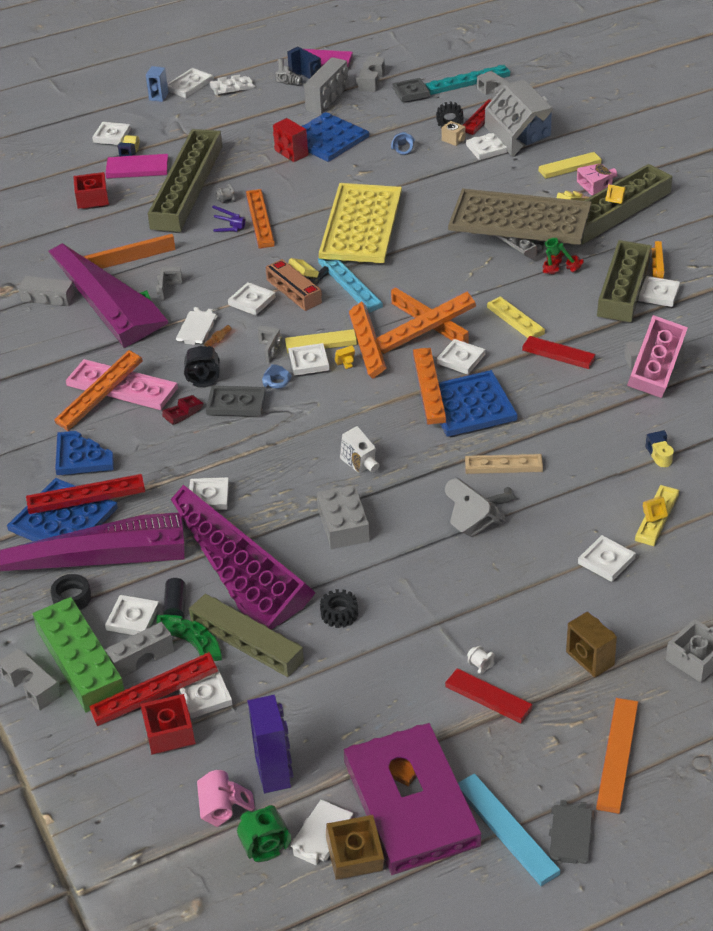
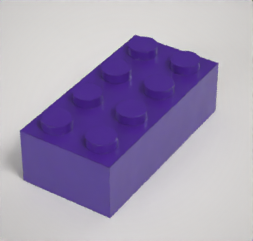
M275 694L247 700L255 759L263 792L265 794L291 788L290 778H294L291 766L290 750H288L290 749L288 726L286 720L284 721L281 718L284 717L282 704H277Z

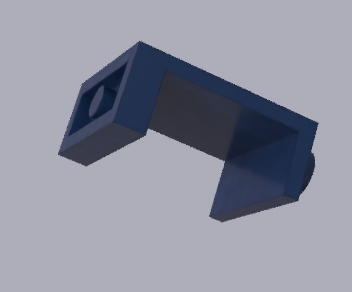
M298 46L287 51L288 67L292 73L303 75L310 79L321 68L320 57Z

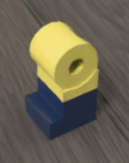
M126 135L124 141L119 142L117 145L119 157L135 156L140 144L139 136Z
M665 430L647 434L645 447L653 460L660 467H669L673 461L674 450L671 446L667 445V433Z

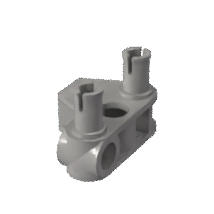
M457 477L447 482L445 494L455 501L450 524L459 531L473 537L493 522L497 525L503 523L500 519L504 521L505 515L499 512L497 506Z

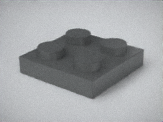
M420 78L392 83L393 90L401 102L429 97V90Z

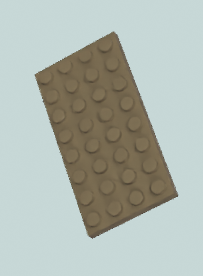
M462 188L449 221L448 230L537 241L557 238L561 243L581 245L591 209V202Z

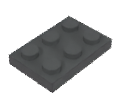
M212 385L206 406V414L261 416L266 388Z

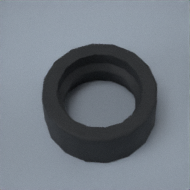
M67 574L59 577L51 586L50 593L53 604L67 599L60 597L61 593L68 589L77 588L81 589L82 592L72 597L78 609L82 610L91 600V590L87 579L78 574Z

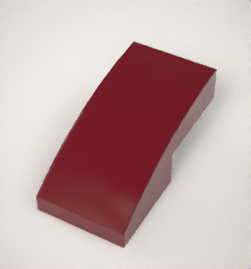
M194 395L178 399L177 406L162 411V417L174 425L194 415L203 407L204 403Z

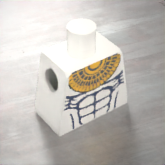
M356 426L342 434L340 458L358 473L367 469L370 472H375L379 468V463L375 460L376 448L359 427Z

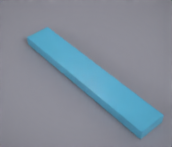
M318 258V263L322 267L327 266L329 268L328 273L358 303L362 301L366 305L368 313L383 307V303L340 260Z
M475 773L458 782L468 804L540 886L560 875V869Z

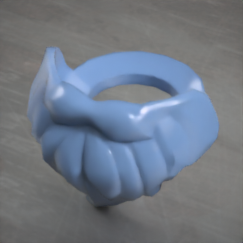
M406 132L396 134L391 142V149L396 150L400 155H406L412 151L415 139ZM407 142L410 144V148L405 152L398 149V145H405Z
M271 364L262 377L263 386L267 388V385L277 389L283 388L288 384L292 376L283 366ZM274 379H276V380H279V379L284 380V381L281 382V383H274V382H272Z

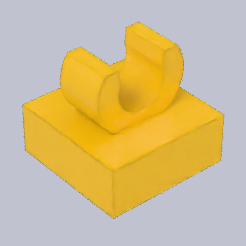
M609 184L605 201L623 204L626 187Z
M353 345L336 350L335 362L337 366L343 364L345 369L353 367L351 364L354 362L355 355Z
M659 496L643 502V511L648 522L668 516L664 497Z

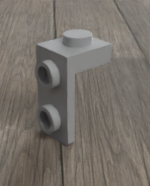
M181 267L161 268L160 274L157 275L158 284H156L157 295L160 294L161 300H164L166 285L182 284Z
M260 325L258 328L259 343L267 345L265 347L266 363H270L272 358L276 356L278 347L282 345L283 338L280 336L279 328Z

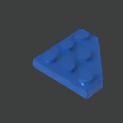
M77 431L57 432L56 475L113 470L114 456L111 450H104L97 442L90 438H83L81 433Z

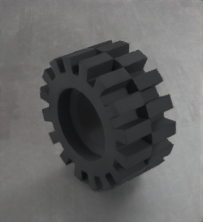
M450 101V104L444 102L445 105L441 104L440 108L438 107L436 120L441 129L450 121L460 125L461 123L463 124V109H461L460 105L457 106L456 102L454 105L452 101ZM453 113L456 117L452 120H447L444 118V115Z
M335 589L336 593H333L331 590L329 595L324 594L320 600L322 620H324L325 624L329 623L330 627L335 625V628H339V625H342L344 628L346 623L349 625L353 624L352 620L356 621L358 616L356 596H352L350 591L346 594L344 589L342 592H339V589ZM335 607H345L344 610H333Z

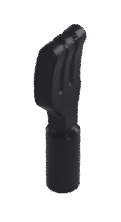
M324 266L319 271L317 278L310 277L309 280L314 285H317L319 280L329 271V268Z

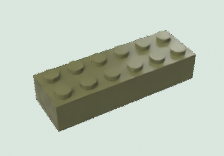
M618 240L598 300L597 317L632 322L650 263L652 245Z

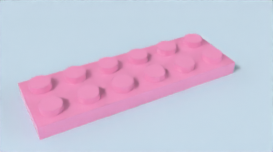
M83 359L66 379V384L69 387L86 390L111 366ZM132 371L107 396L162 410L178 389V384Z

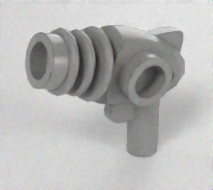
M279 58V70L275 73L276 82L301 85L303 78L289 71V67L284 66V58Z

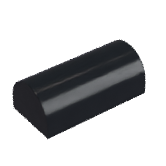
M170 578L165 583L163 615H176L184 618L186 584L180 578Z

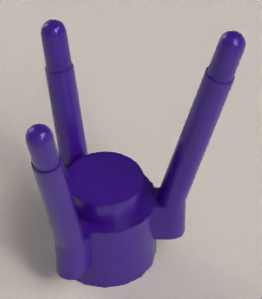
M215 205L212 206V208L233 216L229 218L214 215V218L230 221V226H233L232 228L214 229V232H238V229H244L245 217Z

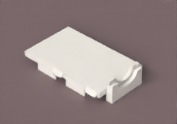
M240 75L231 76V79L221 77L218 78V81H210V88L214 90L217 96L218 93L222 94L255 88L252 80L247 76L240 77Z
M194 307V311L188 312L176 340L195 345V342L203 343L204 340L206 341L214 325V320L217 318V315L213 314V309L201 311L198 307Z
M320 800L309 818H306L303 827L297 836L289 844L293 848L294 856L314 865H317L319 860H327L330 854L325 836L326 823L351 819L353 812L332 805L325 800Z

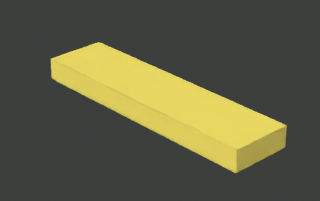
M595 152L539 166L538 171L547 179L577 171V168L601 164V158Z
M501 296L487 303L488 309L525 337L533 336L538 338L545 334L543 327Z
M352 329L285 338L287 353H289L288 348L323 343L324 349L357 345L355 331Z
M660 485L654 498L664 497L668 516L653 522H648L645 516L635 535V541L655 546L679 496V490Z

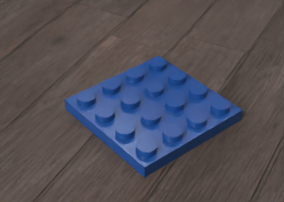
M327 112L302 125L307 132L308 153L327 162H330L370 137L369 131Z
M492 370L438 382L446 415V423H440L447 437L517 420V413Z
M55 478L40 493L74 487L75 485ZM107 499L29 514L26 506L7 524V528L10 532L31 541H37L102 525L118 509L117 502Z

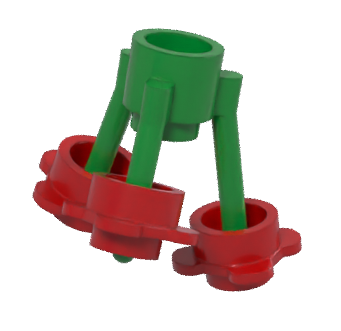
M550 238L545 242L547 260L543 265V273L554 274L558 272V266L562 262L563 255H566L568 258L566 268L570 269L571 272L580 269L584 263V260H580L577 255L571 256L564 248L563 243H559L557 238Z

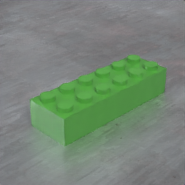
M72 597L32 613L37 632L85 713L91 711L89 706L124 691L120 674Z

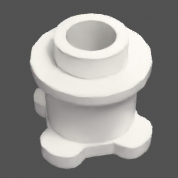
M482 646L473 647L468 652L467 661L470 665L474 664L479 668L478 673L483 675L486 670L493 667L495 653L492 651L486 653Z

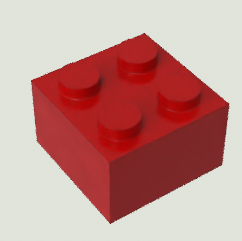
M288 118L273 124L274 149L276 152L293 162L308 156L307 132L304 127Z
M104 172L73 176L78 209L109 205Z
M184 694L140 704L151 755L195 744L193 727Z

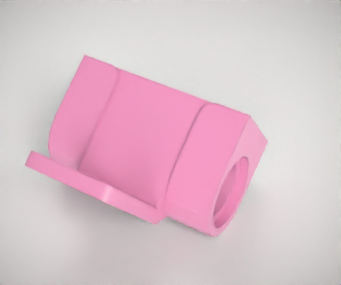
M223 770L211 771L197 781L200 817L216 827L232 817V805L234 804L249 811L255 809L253 793L239 784L229 781L228 773ZM241 793L247 797L248 803L242 799Z

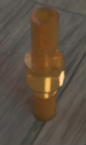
M226 325L220 331H216L204 343V346L208 347L219 343L232 328Z

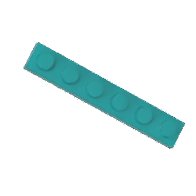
M498 65L480 71H472L467 74L433 80L425 83V86L429 90V94L434 95L476 85L477 76L489 71L502 78L509 77L510 70L505 65Z

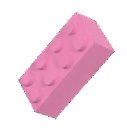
M653 315L627 386L662 398L688 327Z

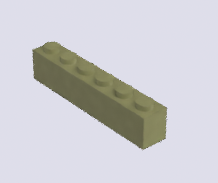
M205 593L189 608L192 622L197 621L205 626L212 635L286 677H289L304 662L303 647L300 644L290 641L282 634L272 631L266 625L254 621L248 615L236 611L232 606H227L215 597Z

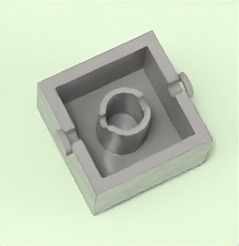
M694 619L668 642L666 661L700 683L703 682L713 672V632H710L713 630V627L708 628Z

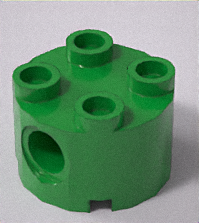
M269 805L254 812L247 811L241 815L237 836L249 859L253 858L255 862L269 861L280 855L279 850L282 847L285 850L291 842V834L274 805Z

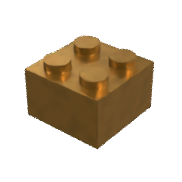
M588 611L568 623L566 652L594 678L615 665L617 636L612 630L606 628L597 617H594Z
M373 815L326 823L325 836L335 880L383 871L384 856Z

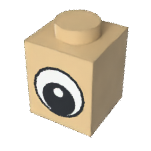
M450 121L442 127V141L457 146L465 140V126Z

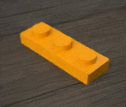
M655 241V246L651 249L652 277L663 279L662 241Z

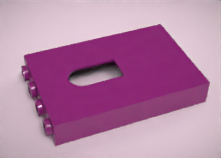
M430 723L416 725L404 731H396L391 735L374 738L368 742L354 744L344 749V763L366 816H374L383 856L391 876L481 847L479 827ZM396 758L407 759L411 763L423 791L401 797L389 770L390 762Z

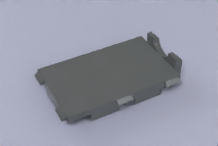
M560 800V805L552 807L553 823L552 828L549 830V836H551L549 858L551 860L561 859V862L576 864V861H578V863L587 864L589 842L592 841V833L590 832L591 818H594V811L586 808L587 802L569 804L566 800Z

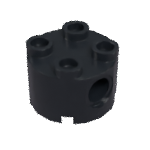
M197 346L187 350L184 359V376L188 382L193 383V386L208 387L219 378L220 359L215 349L211 346Z

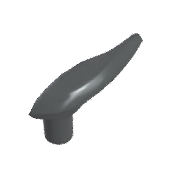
M506 487L504 493L486 499L493 504H503L512 501L516 497L512 494V489Z

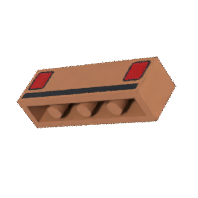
M283 259L266 266L267 281L304 311L322 303L321 289Z

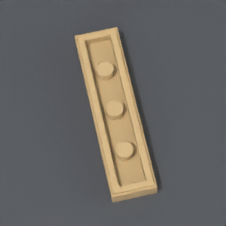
M542 454L465 456L466 474L543 472Z

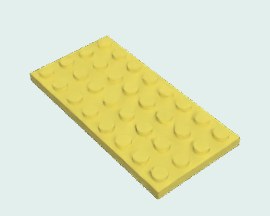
M339 183L319 250V259L385 263L402 187Z

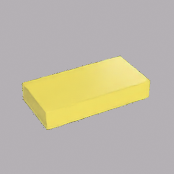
M295 258L289 259L288 264L303 276L318 277L319 272L306 261Z

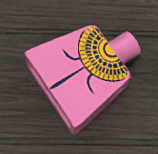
M602 164L577 168V182L592 196L607 188L609 184L612 185L613 178L617 177L615 168L608 170Z

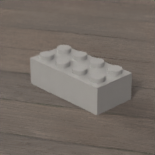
M331 57L304 84L307 111L322 114L348 88L349 69L347 67V60Z

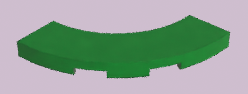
M157 615V624L162 622L171 636L188 641L196 648L200 656L210 652L214 661L222 660L219 643L205 626L197 621L192 622L183 619L182 616Z

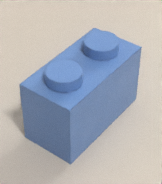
M151 66L146 73L149 100L163 102L169 93L165 67Z

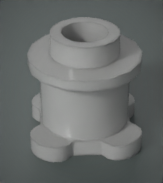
M230 183L225 188L218 187V191H216L217 200H220L221 203L229 199L232 202L235 201L234 190Z

